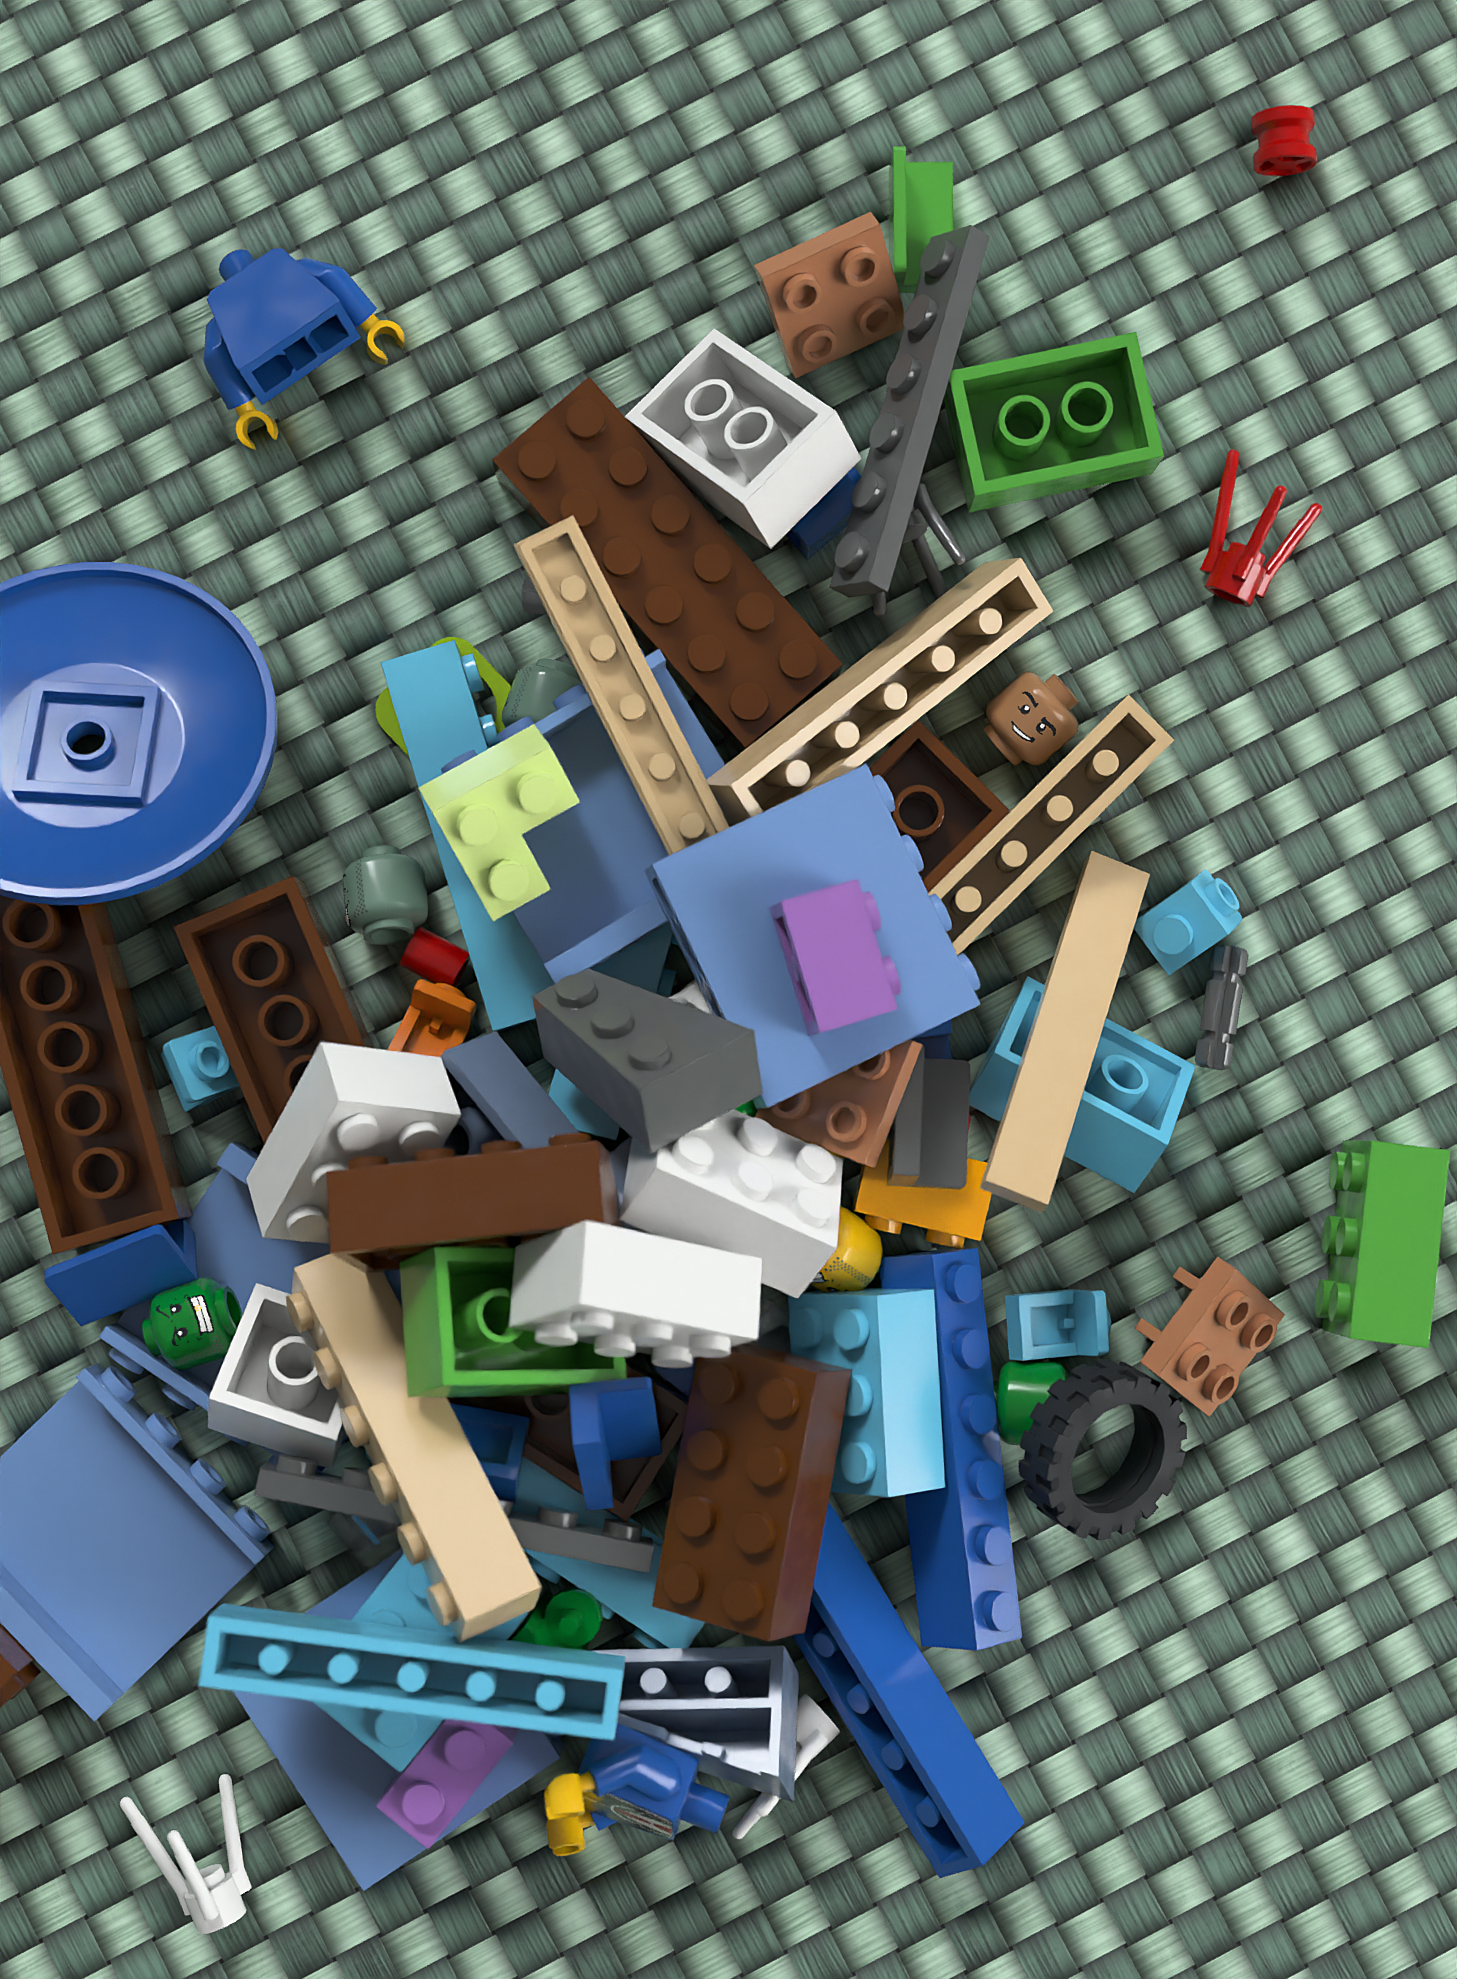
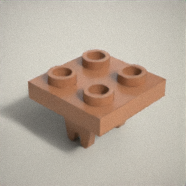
M871 212L754 265L786 365L795 379L904 329L903 319L905 311L881 226Z
M910 1039L777 1104L768 1108L758 1109L755 1118L762 1119L772 1127L789 1135L875 1168L922 1044Z
M1219 1257L1215 1259L1201 1280L1182 1267L1177 1269L1172 1277L1191 1293L1163 1331H1160L1143 1318L1134 1327V1329L1153 1343L1140 1360V1363L1208 1417L1211 1416L1219 1404L1224 1403L1232 1396L1238 1386L1239 1376L1256 1353L1263 1351L1272 1342L1277 1332V1325L1285 1316L1276 1305L1237 1269Z

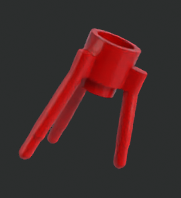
M1232 449L1227 453L1209 549L1200 567V571L1209 575L1204 587L1210 593L1231 603L1250 607L1255 596L1264 598L1272 578L1309 531L1311 525L1322 512V506L1319 503H1314L1309 507L1265 566L1262 567L1266 556L1259 551L1287 494L1286 487L1279 485L1274 489L1247 545L1231 542L1228 550L1223 551L1239 461V452Z

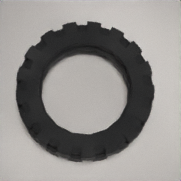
M1110 1359L1096 1360L1095 1367H1089L1086 1364L1070 1370V1378L1066 1381L1059 1378L1047 1390L1050 1396L1044 1404L1038 1402L1029 1417L1034 1421L1030 1431L1024 1430L1020 1448L1025 1450L1024 1459L1018 1460L1019 1475L1027 1481V1485L1023 1487L1027 1498L1037 1505L1036 1508L1076 1536L1087 1539L1089 1534L1096 1540L1111 1539V1533L1116 1531L1121 1535L1128 1533L1136 1528L1135 1521L1141 1517L1147 1520L1159 1508L1156 1502L1162 1494L1168 1496L1176 1482L1172 1479L1176 1468H1182L1185 1451L1181 1449V1441L1187 1439L1186 1423L1179 1418V1415L1183 1413L1182 1406L1178 1399L1169 1395L1171 1390L1167 1386L1125 1362L1120 1361L1118 1365ZM1123 1404H1130L1133 1409L1135 1431L1130 1451L1121 1467L1102 1486L1085 1494H1075L1072 1487L1071 1467L1076 1447L1087 1428L1104 1412Z

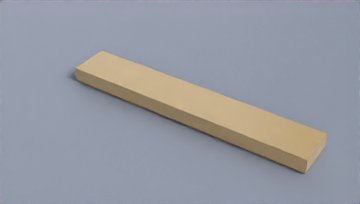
M574 516L514 544V548L668 856L730 828Z
M1091 851L1086 858L980 1189L1040 1213L1048 1206L1150 877L1149 873L1094 851Z

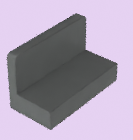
M922 1046L889 1130L887 1186L960 1190L966 1185L970 1064L965 1060L924 1058L925 1046Z

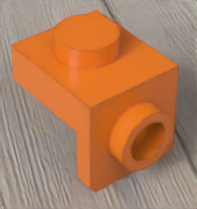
M418 979L412 991L410 1006L387 1050L440 1057L445 1050L466 1042L472 1029L477 1004L467 999L464 993L449 984H432L423 979Z

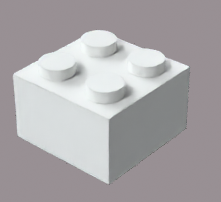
M256 1283L209 1396L208 1428L287 1455L317 1461L318 1465L332 1469L346 1434L340 1411L346 1407L336 1387L327 1390L317 1373L313 1352L318 1351L309 1331L299 1333L296 1329L286 1304V1296L290 1294Z

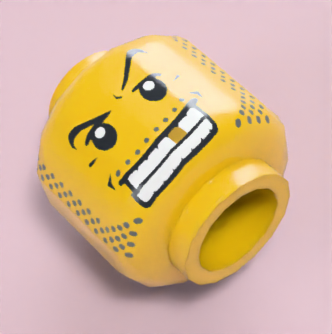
M840 1206L837 1249L809 1284L822 1292L864 1290L874 1279L881 1264L883 1248L881 1237L876 1230L870 1228L865 1220Z

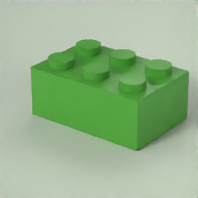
M1136 332L956 369L950 373L943 399L968 513L1150 475L1154 473L1164 457Z
M1343 1140L1342 1152H1334L1330 1164L1329 1186L1331 1190H1337L1335 1216L1328 1215L1326 1217L1322 1234L1323 1253L1330 1254L1328 1280L1320 1279L1315 1297V1314L1317 1318H1323L1322 1330L1350 1339L1429 1348L1450 1150L1372 1140Z
M434 1247L400 1262L408 1398L570 1395L569 1385L627 1379L625 1357L597 1354L594 1352V1343L578 1340L575 1344L566 1346L542 1344L535 1341V1332L511 1328L510 1314L516 1248Z

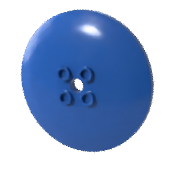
M80 562L56 565L34 570L0 583V895L26 902L50 905H83L133 896L164 884L202 862L234 833L249 814L265 786L273 764L278 736L277 700L270 671L260 648L241 621L219 600L201 588L171 574L143 566L115 562ZM95 734L105 738L102 747L94 753L82 755L72 751L74 743L83 736Z

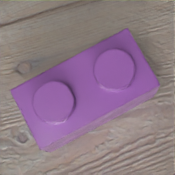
M858 878L786 899L769 907L808 1036L898 1010L894 996L901 993L899 976L890 956H881L874 931L881 929L879 910L871 892L866 891L862 893Z
M445 1718L402 1773L398 1772L387 1786L376 1807L429 1850L513 1744L518 1728Z

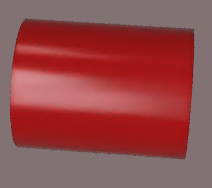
M420 926L410 940L401 958L400 966L434 984L445 983L456 987L470 961V955L463 948Z

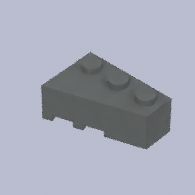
M588 968L577 974L566 976L558 983L532 995L544 1058L650 1153L763 1094L753 1029Z

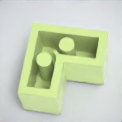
M534 724L419 787L422 796L493 921L551 889L522 834L580 803L551 746Z

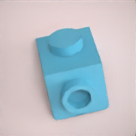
M1205 869L1186 885L1140 916L1135 922L1134 930L1169 976L1229 935L1243 919L1238 912L1239 902L1232 889L1222 879H1214Z
M215 1026L173 1039L164 1044V1052L161 1053V1056L185 1112L202 1107L240 1086Z
M1067 1289L1005 1295L1009 1360L1025 1361L1073 1355H1108V1335L1111 1329V1318L1106 1307L1104 1291Z

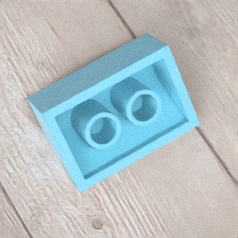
M1028 976L986 1052L969 1091V1105L1000 1122L1045 986ZM1106 1018L1064 1156L1094 1171L1101 1177L1135 1193L1169 1144L1196 1066Z

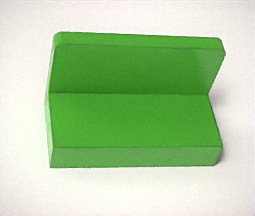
M893 146L889 166V258L899 293H915L921 273V256L931 237L953 231V162H906V146Z

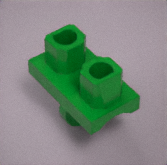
M577 1587L562 1589L555 1595L547 1590L536 1601L534 1609L528 1613L512 1640L514 1642L585 1651L601 1627L603 1617L601 1605L594 1595Z

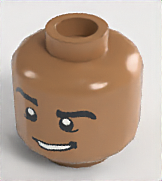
M1030 671L1023 672L988 702L985 712L989 723L983 730L1001 753L1015 766L1019 765L1022 761L1033 766H1040L1077 734L1079 728L1078 721L1071 709L1079 703V700L1057 675L1053 674L1044 681L1036 673Z

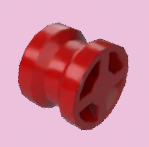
M1299 105L1267 108L1252 116L1251 133L1258 139L1259 149L1253 155V170L1257 174L1264 176H1288L1305 172L1316 166V148L1309 142V133L1315 126L1314 111L1311 108Z

